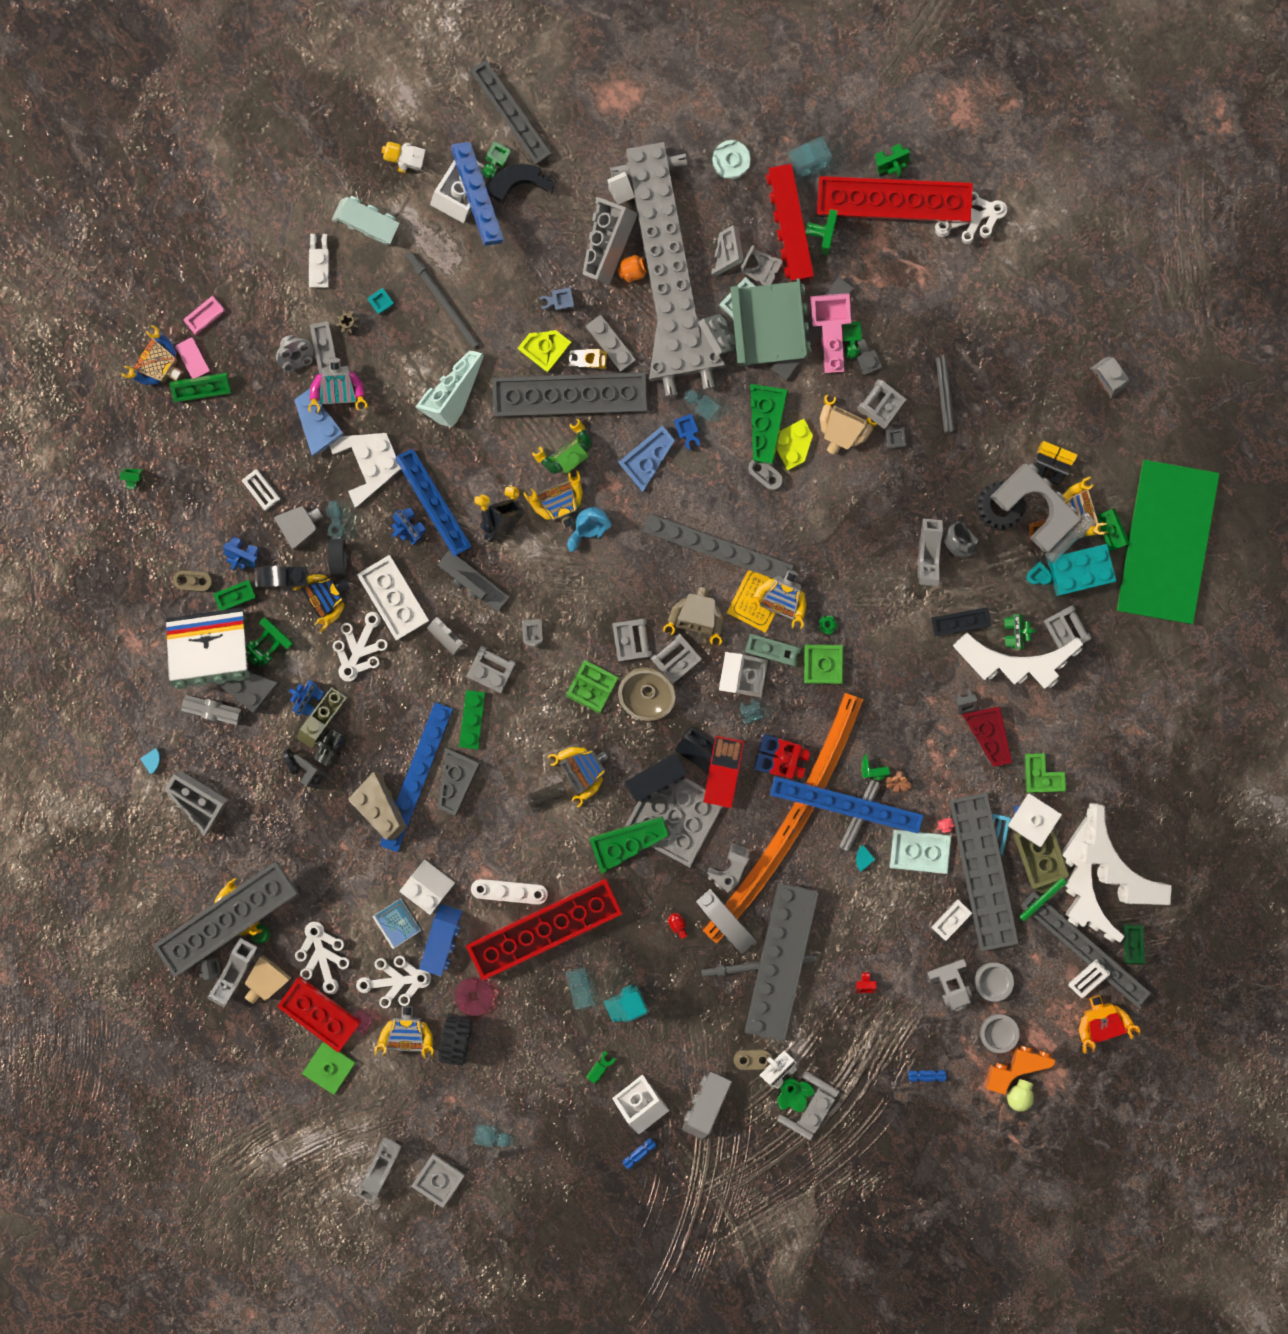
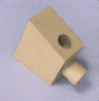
M262 955L245 982L251 989L245 998L252 1004L259 997L267 1000L284 986L291 977Z

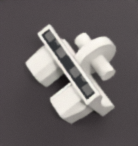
M783 1051L774 1061L770 1057L767 1059L770 1065L760 1076L772 1088H779L784 1081L782 1077L786 1073L792 1075L797 1070L795 1066L796 1061Z

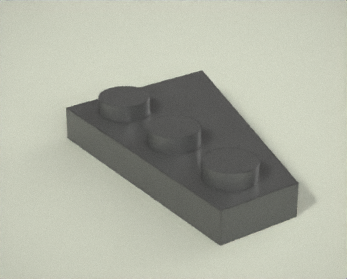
M445 748L438 808L457 816L480 763Z

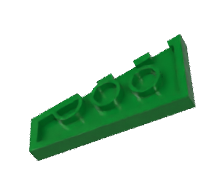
M750 384L753 461L773 465L788 390Z
M660 816L591 836L589 839L600 872L603 874L627 858L636 855L639 851L669 835L664 817Z

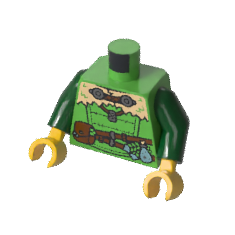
M576 419L578 421L576 426L570 423V427L577 436L551 456L547 457L541 447L538 448L540 453L534 454L532 452L535 460L552 474L568 473L589 457L592 441L584 430L585 426L579 419Z

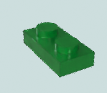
M1115 508L1096 515L1098 523L1107 524L1101 527V531L1108 532L1104 535L1110 551L1130 544Z
M250 580L213 594L220 611L228 610L257 598Z

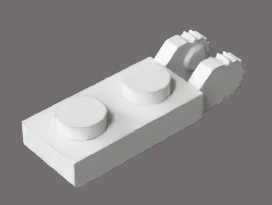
M311 234L309 288H329L328 235H322L323 249H316L317 238L315 234Z

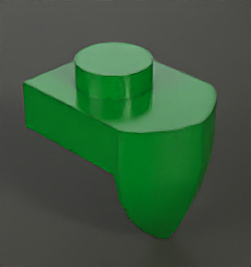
M867 754L864 755L861 765L862 778L874 777V780L886 779L885 775H890L889 767L869 769Z

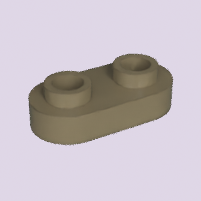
M178 571L173 577L175 587L181 590L207 591L211 588L213 582L211 576L205 572ZM183 577L187 578L185 584L181 583V578ZM202 578L206 580V584L203 586L200 584Z
M764 1049L739 1050L734 1055V1064L741 1070H764L770 1065L767 1059L769 1057L772 1059V1056ZM746 1057L747 1062L742 1064L740 1058ZM765 1057L766 1062L760 1063L759 1058Z

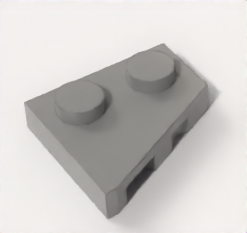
M735 225L719 233L718 246L714 256L717 258L716 268L711 270L712 275L718 276L744 261L739 228Z

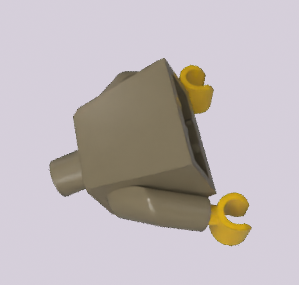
M699 587L696 595L688 594L687 598H683L675 604L668 618L669 624L663 628L664 633L667 626H670L673 629L671 635L674 634L676 631L674 624H676L678 628L712 635L710 637L711 644L713 643V638L717 637L719 638L718 645H720L722 639L719 634L722 632L723 617L719 607L715 606V600L707 598L709 590Z

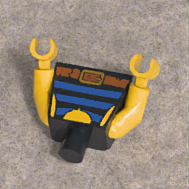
M312 574L308 576V586H303V588L298 586L293 590L302 589L319 618L314 625L322 624L323 627L319 631L323 632L328 625L339 619L344 609V602L346 601L342 593L351 587L345 578L335 583L333 578L326 575Z

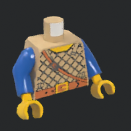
M151 325L155 332L149 334L146 331L151 340L133 368L124 366L129 369V374L121 373V375L126 378H132V380L143 385L165 383L168 377L178 381L183 372L175 367L178 363V359L175 358L177 352L172 342L162 333H159L156 326Z

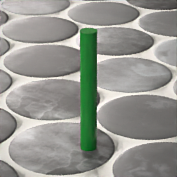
M1063 878L1059 879L1019 917L1025 922L1067 882Z

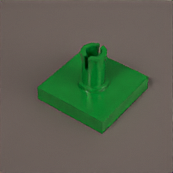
M830 209L825 226L810 222L807 224V235L819 236L823 239L821 255L829 256L837 222L838 211Z

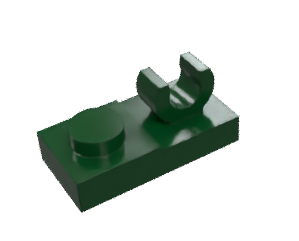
M1124 925V964L1144 965L1143 925Z

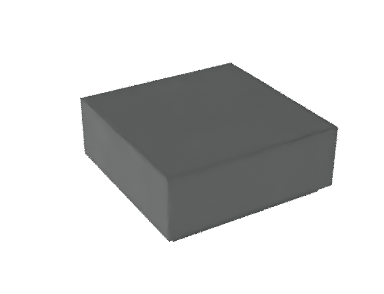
M904 427L885 429L887 449L907 446Z

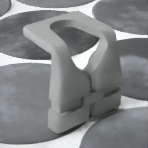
M752 245L741 266V271L756 282L759 281L763 286L771 285L775 278L774 274L778 272L782 260L759 252ZM751 254L754 255L758 261V266L746 268Z

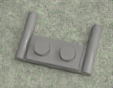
M805 1071L802 1078L819 1088L798 1123L793 1122L782 1114L779 1115L777 1121L811 1140L833 1104L839 1090Z

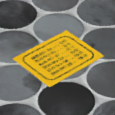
M748 570L727 613L766 633L776 612L760 606V609L754 613L756 606L751 604L750 608L747 609V604L754 600L753 596L758 587L772 578Z

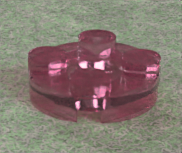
M481 977L464 979L455 990V1003L467 1015H481L492 1004L493 992L491 986L486 980L482 981ZM477 991L479 999L471 1001L469 993Z

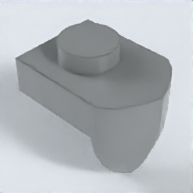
M541 619L522 621L523 642L529 647H538L543 641Z

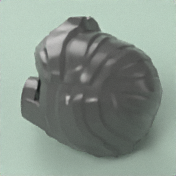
M960 522L951 525L944 535V543L949 551L961 558L970 557L976 553L980 540L974 536L973 532Z

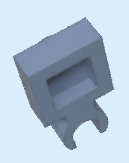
M570 287L552 291L553 297L542 296L539 298L540 301H548L546 306H541L542 310L549 309L551 306H555L556 311L574 307Z

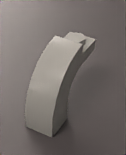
M923 519L918 555L919 584L939 586V554L943 533L942 520Z
M711 889L696 901L712 922L741 953L745 952L756 942L753 936L734 917Z
M241 938L239 939L230 954L224 971L207 999L225 1008L246 974L256 953V946Z
M383 1138L356 1194L357 1196L374 1204L400 1151L401 1146L395 1141Z

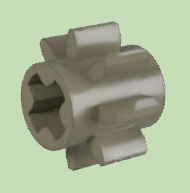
M343 310L341 317L336 316L340 322L336 324V327H343L341 330L343 334L346 331L353 334L352 330L354 328L359 329L356 322L360 319L358 317L353 318V311L347 314ZM349 318L351 321L350 326L344 324L346 322L345 319Z

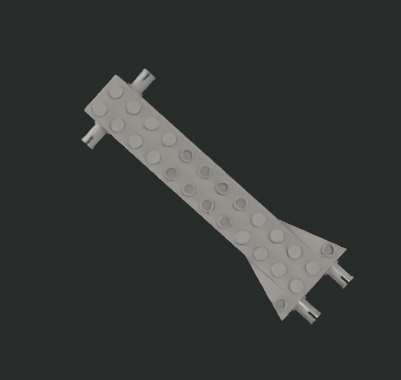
M664 142L626 149L627 165L610 167L611 177L625 172L631 178L657 316L649 382L663 380L665 397H669L671 395L669 388H671L672 396L678 394L674 380L675 377L701 373L703 390L708 389L707 381H709L710 389L715 388L712 371L724 368L725 364L720 355L716 356L698 324L700 320L695 312L669 172L671 168L687 166L686 154L668 157Z

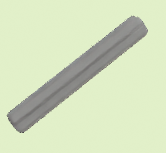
M871 780L862 799L873 802L881 784ZM853 817L840 843L841 849L850 850L864 819Z

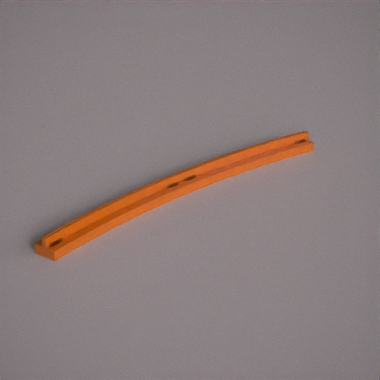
M844 693L830 732L805 784L825 789L848 740L863 699ZM849 699H851L848 709L846 710ZM794 802L782 825L757 863L724 904L737 920L781 863L812 813L814 806ZM800 809L799 812H798V814H797V816L795 817V819H793V817H794V815L796 814L797 810ZM803 812H805L800 822H798ZM789 825L790 827L785 835H783ZM793 829H795L794 832H793V834L791 835V837H790V839H789V838H788L789 835L791 834V832L793 831ZM711 920L702 931L715 943H718L724 934L720 931L715 937V934L719 931L718 927L710 932L715 926Z

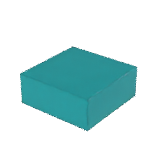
M383 288L367 298L378 315L394 305Z

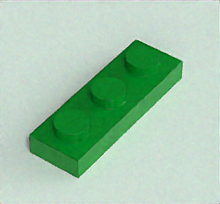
M227 373L170 382L174 402L231 393Z
M466 690L459 747L479 749L485 692Z

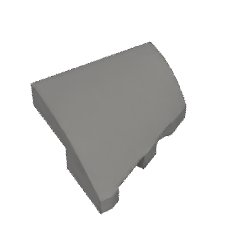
M438 617L427 627L453 656L464 645Z

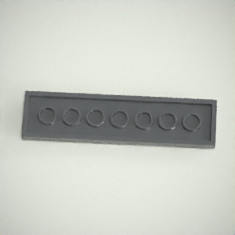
M646 373L492 378L494 417L647 412Z
M276 861L160 940L153 947L175 978L299 892L280 863Z

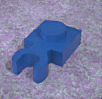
M692 414L675 419L674 424L680 439L686 437L685 446L687 450H690V441H695L697 447L700 446L699 439L694 437V434L698 433V429Z

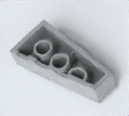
M596 197L595 204H597L596 213H593V231L589 235L590 247L586 252L582 274L610 285L638 213Z

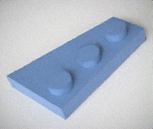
M310 388L295 399L311 455L315 457L344 434L322 404H319L320 410L318 413L315 405L310 407L311 411L309 413L308 406L311 404Z
M663 426L659 427L618 462L642 492L675 441Z

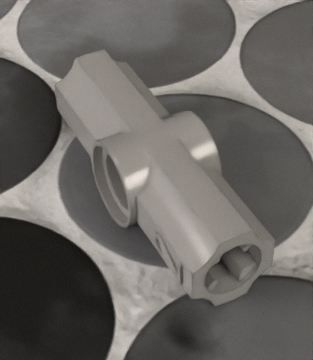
M185 695L182 702L181 711L200 715L201 718L213 721L219 720L238 725L241 719L242 709L223 705L222 702L210 699L204 700Z

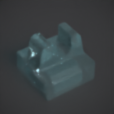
M753 698L750 699L751 705L745 706L743 702L740 703V712L745 724L763 718L759 704Z

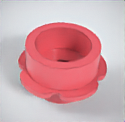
M953 818L939 820V827L937 829H941L942 833L953 831V827H955Z

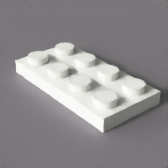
M390 555L357 574L396 641L429 622V619Z

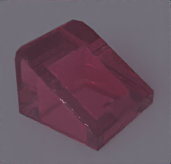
M358 1008L353 1015L361 1021L356 1030L365 1035L374 1017Z

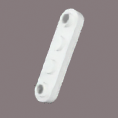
M478 879L471 886L473 896L479 899L542 904L548 897L547 889L538 884ZM483 886L484 892H478L477 887ZM536 891L541 892V898H536L534 893Z

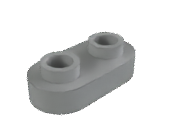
M753 460L749 463L748 471L750 475L769 490H776L781 486L782 476L772 466L757 463ZM760 465L761 471H755L754 466ZM769 478H775L776 483L770 484Z

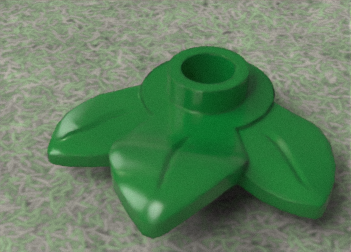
M787 1078L780 1086L781 1093L777 1098V1102L781 1110H785L790 1106L796 1112H804L807 1106L806 1098L813 1096L815 1092L807 1082H797L793 1078ZM789 1086H793L791 1091L787 1090Z

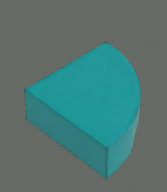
M864 845L860 846L856 855V864L860 872L875 860Z

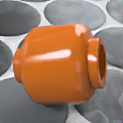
M638 255L622 259L618 268L621 279L624 278L628 283L643 279L645 272H648L644 258H640Z

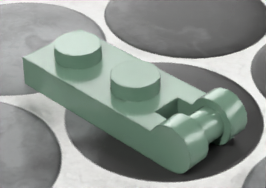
M750 634L745 653L797 667L798 661L796 660L798 654L801 653V648ZM785 650L791 652L789 659L784 657Z

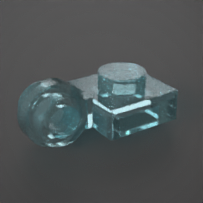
M691 389L684 393L683 399L691 405L694 402L697 403L693 411L708 422L720 407L719 404L706 395L701 400L697 399L699 395Z
M336 500L329 501L326 513L327 517L331 518L332 524L328 527V533L333 538H339L344 532L340 522L339 504ZM335 527L339 528V532L337 534L333 533V529Z
M477 1124L473 1144L492 1148L493 1140L497 1141L496 1145L508 1147L511 1139H509L510 1135L505 1133H499L496 1136V1127Z

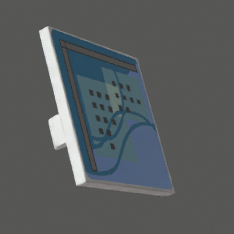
M401 898L372 916L392 949L421 931Z

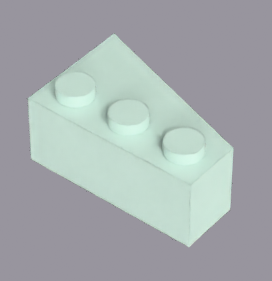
M353 196L340 200L332 221L336 223L340 221L348 225V228L356 229L364 233L365 236L388 245L391 243L399 225L395 221L396 218L387 213L382 215L378 213L379 209L372 205L366 207L360 204V199Z

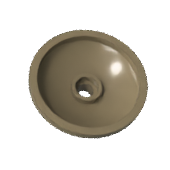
M639 668L624 676L618 689V697L624 710L631 716L640 720L653 721L663 718L672 710L676 699V691L671 680L662 672L652 668Z

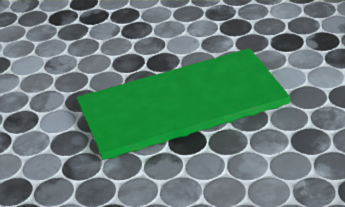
M1149 460L1142 461L1128 540L1130 544L1127 546L1116 611L1193 624L1219 473Z

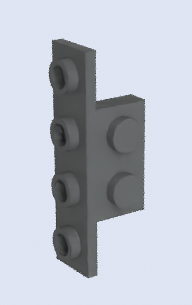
M450 550L437 564L454 578L452 582L460 588L465 586L469 589L468 594L475 600L480 598L497 612L509 599V596L458 556L454 557Z

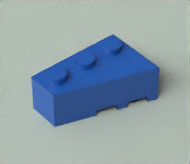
M440 904L433 920L419 970L442 976L443 971L448 970L451 961L448 959L449 953H453L456 943L453 940L455 936L458 937L461 926L458 924L462 910Z

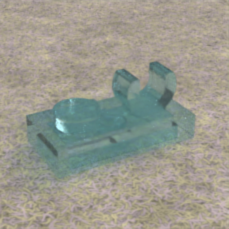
M585 967L567 971L566 976L575 1010L593 1006L594 1003Z

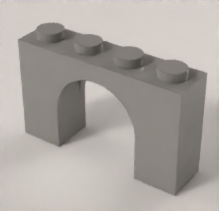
M1022 464L990 497L1003 510L1008 511L1023 495L1034 491L1044 496L1049 505V516L1046 522L1030 538L1043 552H1048L1080 520L1077 516L1078 511L1073 506H1068L1064 502L1065 498L1059 492L1055 493L1051 489L1052 484L1046 478L1042 479L1037 474L1039 471L1032 464Z

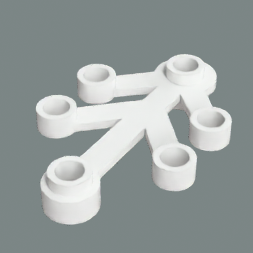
M973 192L972 197H976V200H972V205H978L985 210L978 211L972 208L971 224L968 230L962 233V242L970 244L981 220L987 217L989 219L986 225L980 228V235L983 238L990 237L996 220L1005 217L1007 214V206L1004 202L994 201L991 203L979 198L978 193ZM998 207L1001 208V210L996 211L994 208ZM938 221L935 225V233L939 237H946L951 229L969 224V222ZM940 225H945L946 228L942 229ZM986 229L989 233H983L982 231ZM969 235L971 238L965 239L964 237Z
M370 612L365 616L366 625L358 643H356L352 632L353 626L349 623H344L341 626V632L345 634L352 652L349 661L344 651V642L337 640L333 643V649L338 653L342 664L339 668V676L344 681L354 680L360 671L377 668L380 664L377 657H370L367 662L357 664L359 657L378 650L384 651L388 647L387 641L379 639L375 644L365 647L373 627H377L381 622V617L376 612ZM371 616L376 618L374 623L369 622ZM349 625L350 631L344 632V627ZM381 641L385 643L383 649H380L378 646ZM337 643L342 644L340 650H337L335 647ZM372 659L377 660V664L375 666H372L370 664V661ZM350 668L351 674L346 675L345 669Z
M311 922L305 928L307 938L301 949L295 953V958L298 961H304L307 958V951L313 942L316 950L306 968L301 971L300 976L305 980L310 979L313 975L312 971L319 960L325 980L323 990L326 994L332 995L338 991L339 983L337 980L332 979L327 959L335 962L340 969H346L350 962L348 958L340 957L324 948L321 940L331 944L336 951L344 947V941L325 933L321 923ZM312 928L318 930L317 935L311 933ZM336 941L341 942V948L335 947ZM299 952L304 953L305 956L303 959H300L298 957ZM341 960H346L347 965L345 967L341 966ZM305 970L310 972L309 977L303 975ZM332 984L334 989L328 990L327 985Z
M399 955L394 959V965L398 968H404L410 974V976H403L387 964L384 958H378L375 961V967L378 970H383L392 978L371 980L368 977H362L357 981L356 987L361 993H367L371 988L393 986L387 995L383 996L379 1001L382 1008H388L391 1005L392 999L403 985L412 983L407 992L398 999L400 1005L406 1006L410 1003V998L418 988H424L429 985L431 974L414 968L406 961L404 956ZM398 958L403 959L402 965L397 964ZM382 960L384 967H379L377 962ZM419 975H423L425 977V980L423 982H420L418 980ZM361 982L367 983L366 989L361 988ZM403 996L408 998L407 1003H402L401 998ZM387 999L389 1004L383 1005L382 1000Z

